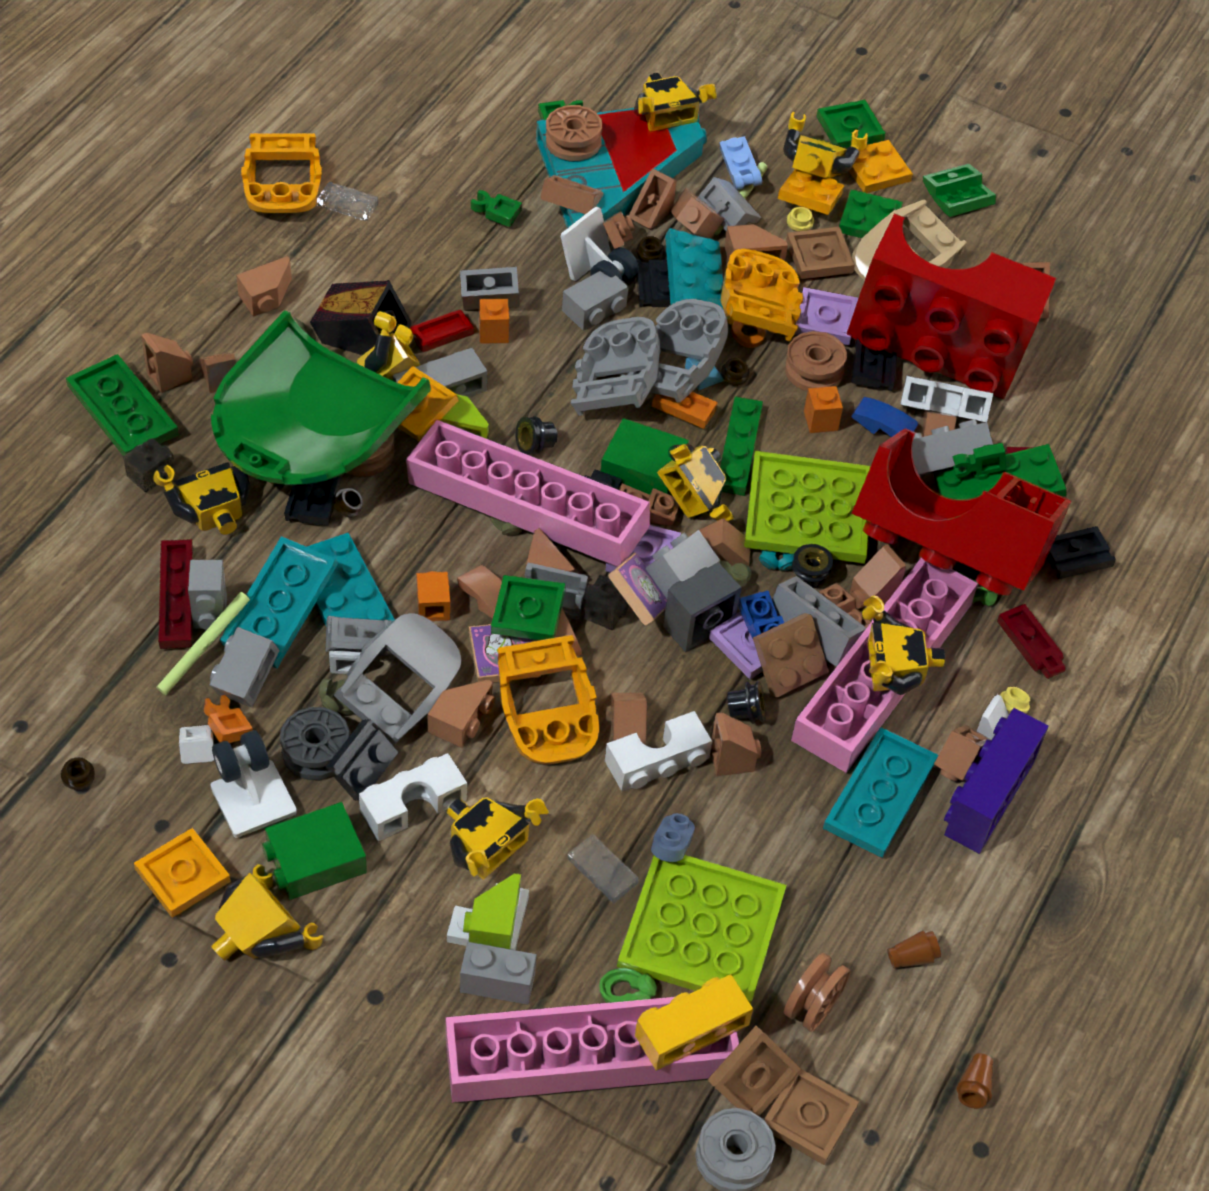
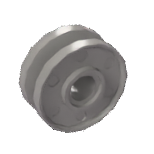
M731 1108L715 1113L709 1117L701 1129L695 1153L698 1170L706 1182L718 1190L750 1191L763 1182L769 1173L776 1147L773 1132L765 1120L752 1111ZM728 1147H737L743 1154H733L728 1150Z

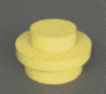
M795 207L787 216V224L795 231L810 230L814 224V217L808 208Z
M1008 687L1006 691L1000 694L1008 714L1011 713L1013 708L1025 714L1028 712L1030 697L1022 689Z

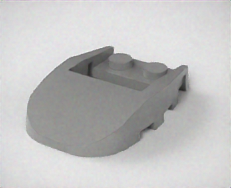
M685 299L670 305L656 318L657 325L655 327L660 341V353L662 351L699 359L701 362L697 366L692 365L689 370L659 363L657 380L650 390L651 393L675 398L676 402L680 403L709 376L721 354L728 335V323L725 312L716 303L697 299ZM641 371L629 372L628 375L621 374L620 377L640 374Z
M645 317L610 321L591 333L583 346L585 351L583 359H579L576 362L577 379H573V389L577 394V399H572L571 405L578 416L583 415L585 410L635 404L636 408L641 407L657 380L660 341L653 321ZM641 371L640 374L596 380L597 377Z
M414 613L401 615L366 643L357 660L346 674L348 677L345 683L335 692L334 696L362 720L371 719L373 727L376 730H380L394 746L410 729L412 730L428 715L441 693L448 689L461 665L459 649L454 641L429 619ZM383 647L388 649L433 688L412 715L362 674Z

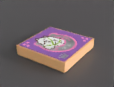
M634 553L614 569L608 577L643 625L646 626L666 609L667 598L645 569L646 566L642 560Z
M491 624L470 626L469 637L477 682L489 680L493 683L499 682V647L534 642L535 640L492 634ZM540 675V676L529 677V678H538V677H541V675Z

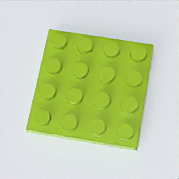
M755 451L744 546L746 548L794 554L803 545L818 544L825 547L835 560L865 563L868 535L862 529L866 520L851 513L871 466Z
M684 855L683 859L677 862H667L653 856L617 961V967L632 969L642 975L648 973L654 979L693 991L701 989L703 984L712 978L719 977L721 979L731 974L749 1003L752 1004L787 885Z

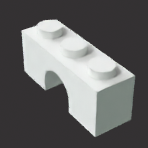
M906 375L900 404L987 422L993 393Z
M695 711L665 722L663 741L666 746L662 748H650L644 745L637 733L607 743L605 762L621 791L630 788H641L651 780L659 777H670L680 769L688 766H699L709 759L712 740Z
M448 753L441 757L430 758L419 767L410 771L399 772L394 778L381 784H373L359 793L360 812L378 841L408 828V810L405 804L411 800L422 799L428 801L434 807L437 814L447 810L456 799L467 801V782Z

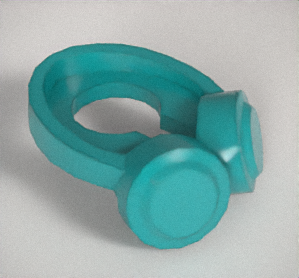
M761 550V555L758 559L766 568L772 570L778 568L780 571L793 569L794 554L783 553V558L778 561L775 557V551Z

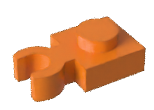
M221 695L220 705H215L209 698H206L204 713L209 717L208 725L219 742L228 741L232 743L241 741V735L252 731L253 728L240 708L230 710V699L226 695Z

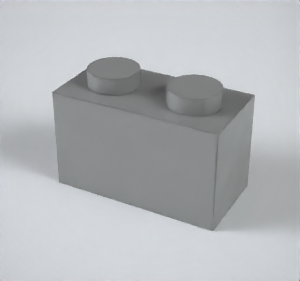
M517 267L460 271L463 310H478L479 299H508L509 307H520Z
M599 271L563 291L562 311L584 331L626 307L628 286L616 275L609 277Z
M699 530L689 537L685 532L670 542L673 546L671 550L666 545L652 555L655 561L645 568L666 598L668 589L678 581L687 580L700 569L708 568L720 560Z
M190 560L188 593L194 629L207 630L227 607L223 560Z
M237 627L234 635H231L226 641L224 647L225 654L220 664L215 665L211 672L210 686L219 695H226L231 700L253 707L280 650L272 640Z
M467 942L460 971V992L529 1005L535 977L537 954Z

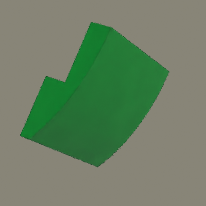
M970 164L923 176V183L940 209L949 217L996 204V194L982 184V173Z

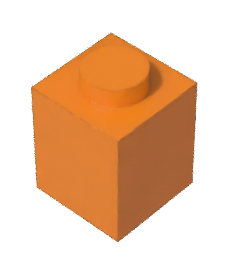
M479 299L480 344L509 342L508 299Z
M837 386L808 388L804 414L809 432L838 431L843 406Z
M430 571L416 573L418 615L430 621L450 620L448 572Z

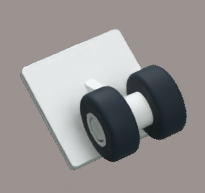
M594 207L561 233L570 279L577 281L591 270L590 276L601 271L609 277L616 275L621 281H628L638 273V262L635 256L623 247H618L610 252L606 229L603 225V215L599 207Z
M256 730L242 734L240 737L241 746L232 748L228 741L220 742L212 747L214 761L222 779L212 782L210 784L211 790L235 838L297 814L296 807L273 761L269 760L264 742Z

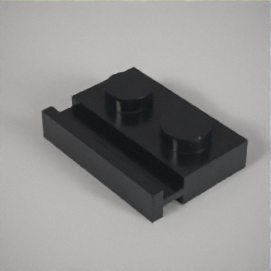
M637 260L639 270L636 278L639 307H643L644 304H651L652 307H669L670 292L667 260H649L648 263H641V260Z
M857 338L851 383L880 388L881 385L888 387V390L892 391L895 383L897 353L892 352L891 354L884 350L869 349Z
M341 475L316 483L292 485L284 512L285 521L298 519L300 523L329 526L334 509L333 498L339 491Z
M1098 526L1057 535L1047 556L1052 568L1056 569L1058 573V579L1113 567L1116 558L1111 556L1110 548Z
M365 719L360 722L326 766L328 771L332 770L336 775L335 779L354 801L359 800V793L377 782L398 754V751L383 733L373 727L371 719Z

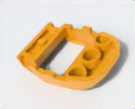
M250 133L251 148H246L244 166L241 167V176L248 207L253 211L264 213H297L313 209L316 206L322 175L319 150L315 148V133ZM256 160H310V182L303 184H288L285 182H277L275 184L257 183Z
M737 249L733 251L725 271L720 300L728 324L733 325L734 321H738L747 326L752 325L766 329L771 333L783 334L786 340L790 341L798 329V325L795 324L800 317V304L803 301V293L798 292L797 289L800 282L794 268L776 256L756 250Z
M573 635L498 648L501 705L517 750L524 758L534 763L556 764L579 759L593 748L598 739L599 718L596 714L595 706L597 696L594 686L590 684L586 673L587 668L582 657L577 658L572 647L575 641ZM571 671L578 704L516 714L509 684L510 681Z

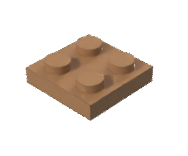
M840 227L787 233L786 242L800 279L853 273L855 265Z
M804 613L753 637L771 696L779 697L829 672L811 614Z
M755 1026L707 1081L736 1108L752 1111L760 1116L801 1068L760 1028Z
M801 1069L780 1092L764 1120L772 1130L774 1137L825 1165L855 1113L859 1101Z

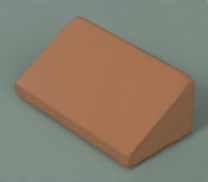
M553 175L544 180L540 197L544 201L587 214L597 206L603 196V192Z

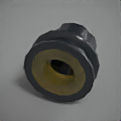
M536 416L530 418L522 417L518 421L515 438L520 452L527 455L531 453L534 455L540 454L543 448H552L557 442L558 434L553 422H542Z
M806 544L796 550L792 568L797 577L812 588H817L823 580L828 578L833 566V557L825 547L818 544Z
M757 681L755 685L746 682L745 689L728 691L727 699L730 717L734 719L749 718L752 724L756 720L766 721L765 699L760 681Z

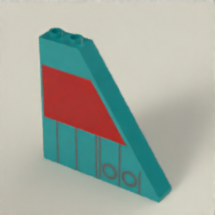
M634 108L597 113L602 119V145L598 153L582 161H567L551 154L546 147V120L537 121L536 142L548 176L556 175L601 190L603 196L596 207L601 208L604 221L616 213L622 212L623 216H625L632 210L652 168L674 178L702 156L703 144L707 142L706 131L699 124V114L695 123L650 132L645 115L637 116L634 113ZM559 206L567 228L585 215Z

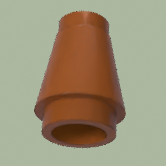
M922 930L894 945L892 948L887 949L894 969L934 963V959L941 957L940 946L933 931L925 933Z
M982 1053L975 1054L957 1085L958 1099L967 1107L974 1109L983 1108L992 1098L994 1062L990 1056Z

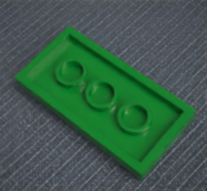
M118 354L66 378L69 389L126 460L179 435L177 425Z
M1049 444L1006 454V470L979 476L976 475V471H973L964 477H956L954 468L934 472V480L939 494L958 500L978 497L982 495L984 490L988 492L997 484L1004 471L1062 497L1067 496V489Z

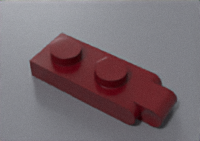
M1026 604L999 614L998 624L1035 672L1040 670L1047 679L1065 672L1066 668L1062 662L1064 659L1063 653Z

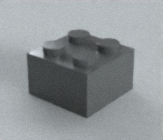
M719 562L708 568L700 569L694 576L685 581L676 582L668 589L664 629L685 652L693 649L709 639L712 629L737 614L741 586Z

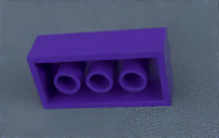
M1016 708L1012 709L1007 718L1002 716L993 731L994 737L992 740H986L979 753L981 758L977 764L975 762L971 764L964 778L966 780L963 787H957L950 800L952 805L944 818V821L948 822L944 834L946 837L978 854L981 853L1035 763L1049 725Z

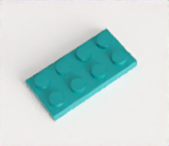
M669 228L665 235L670 305L685 299H697L716 303L723 308L720 301L723 286L720 242Z
M349 532L307 546L335 558L338 563L315 603L325 626L328 616L369 620H395Z
M281 536L246 594L250 601L229 623L220 638L221 644L225 646L227 639L234 635L237 627L270 639L280 650L272 667L278 669L338 565L336 559Z
M880 727L827 816L823 829L883 858L935 766L934 763L939 755Z

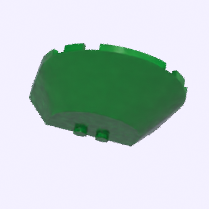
M284 310L223 378L214 396L215 407L213 414H211V425L216 442L224 456L244 473L254 478L277 484L316 483L340 476L367 460L431 391L429 380L424 377L416 386L402 385L338 355L311 338L294 321L291 313Z

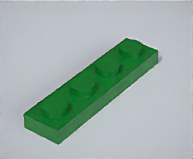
M734 397L720 465L721 470L726 476L721 492L745 496L763 401Z

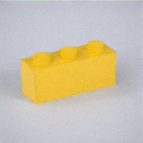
M731 974L721 979L715 977L704 983L701 989L690 994L688 992L681 993L674 997L670 1004L659 1009L653 1007L643 1012L639 1019H637L635 1037L657 1071L749 1026L753 1007Z

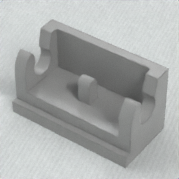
M714 177L698 196L725 218L721 225L726 231L727 226L745 225L748 222L757 223L761 218L729 181Z
M528 562L525 569V578L565 583L566 592L562 609L567 618L579 620L587 595L588 576Z
M328 616L325 652H362V648L392 621ZM385 647L378 653L380 656L392 654Z

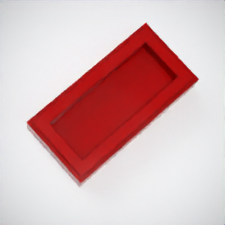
M461 309L410 327L413 339L422 352L474 334V327Z

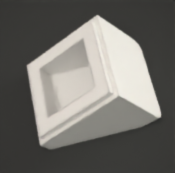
M330 651V673L347 674L361 652Z
M998 694L994 696L983 713L977 732L991 740L995 735L993 731L1002 716L1005 718L1009 716L1002 696Z
M209 725L181 727L179 735L181 762L189 764L214 761L212 753L214 735Z

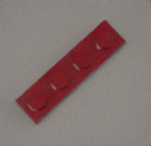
M192 539L161 541L158 641L160 649L192 647V613L188 593L190 560H193Z

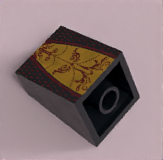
M387 280L332 284L312 317L310 324L322 344L364 355L375 346L377 334L380 335L382 330L374 325L378 312L387 313L396 319V326L392 332H389V335L391 333L395 334L400 324L410 328L412 322L391 282Z

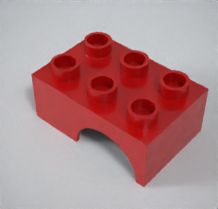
M894 213L871 260L846 334L856 340L858 338L869 349L884 350L891 354L896 352L898 357L913 362L916 367L923 371L940 373L966 384L970 389L990 392L996 397L1005 399L1057 278L993 252L981 264L967 269H949L934 265L918 256L910 248L903 234L905 217Z
M904 428L879 445L851 513L866 520L862 530L867 535L888 544H897L899 537L902 536L923 545L919 556L926 562L939 568L952 570L956 561L979 571L976 582L992 592L1001 595H1011L1014 587L1023 591L1043 567L1072 502L1071 500L1005 471L992 489L988 492L984 490L982 495L964 500L947 498L931 490L916 471L912 455L915 432Z

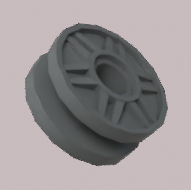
M309 707L299 710L288 717L281 727L280 733L281 754L285 766L294 775L306 780H322L334 776L335 774L332 770L328 771L326 766L350 736L346 721L337 712L325 707Z

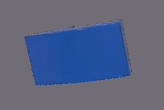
M863 397L851 416L871 433L875 434L881 429L890 437H893L904 428L914 432L919 423L901 410L868 397Z
M768 590L739 599L738 606L752 639L784 623L782 615L777 616Z

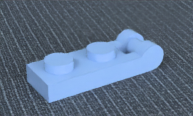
M745 136L719 142L720 151L734 187L737 190H741L746 185H762L760 170L756 166Z

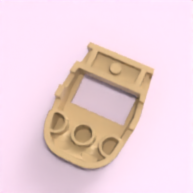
M924 199L894 210L861 239L852 253L855 265L854 270L865 281L871 260L894 213L905 217L903 224L935 256L934 259L929 261L934 265L948 268L953 257L956 254L960 256L963 253L967 242L965 240L960 241L926 206L927 201Z

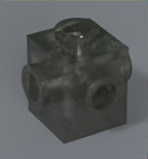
M151 438L123 456L126 476L147 493L157 486L153 479L156 470L161 478L168 479L164 467L169 465L173 468V454L167 446H161Z
M599 575L594 585H588L583 595V601L586 602L584 619L612 631L620 617L623 618L629 608V604L610 578Z

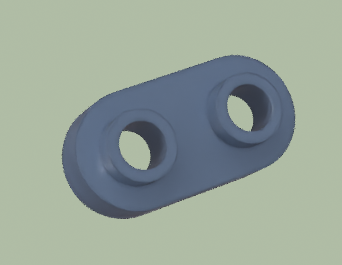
M678 813L663 818L653 838L651 847L653 855L667 862L682 860L693 838L695 830L693 822L687 816Z

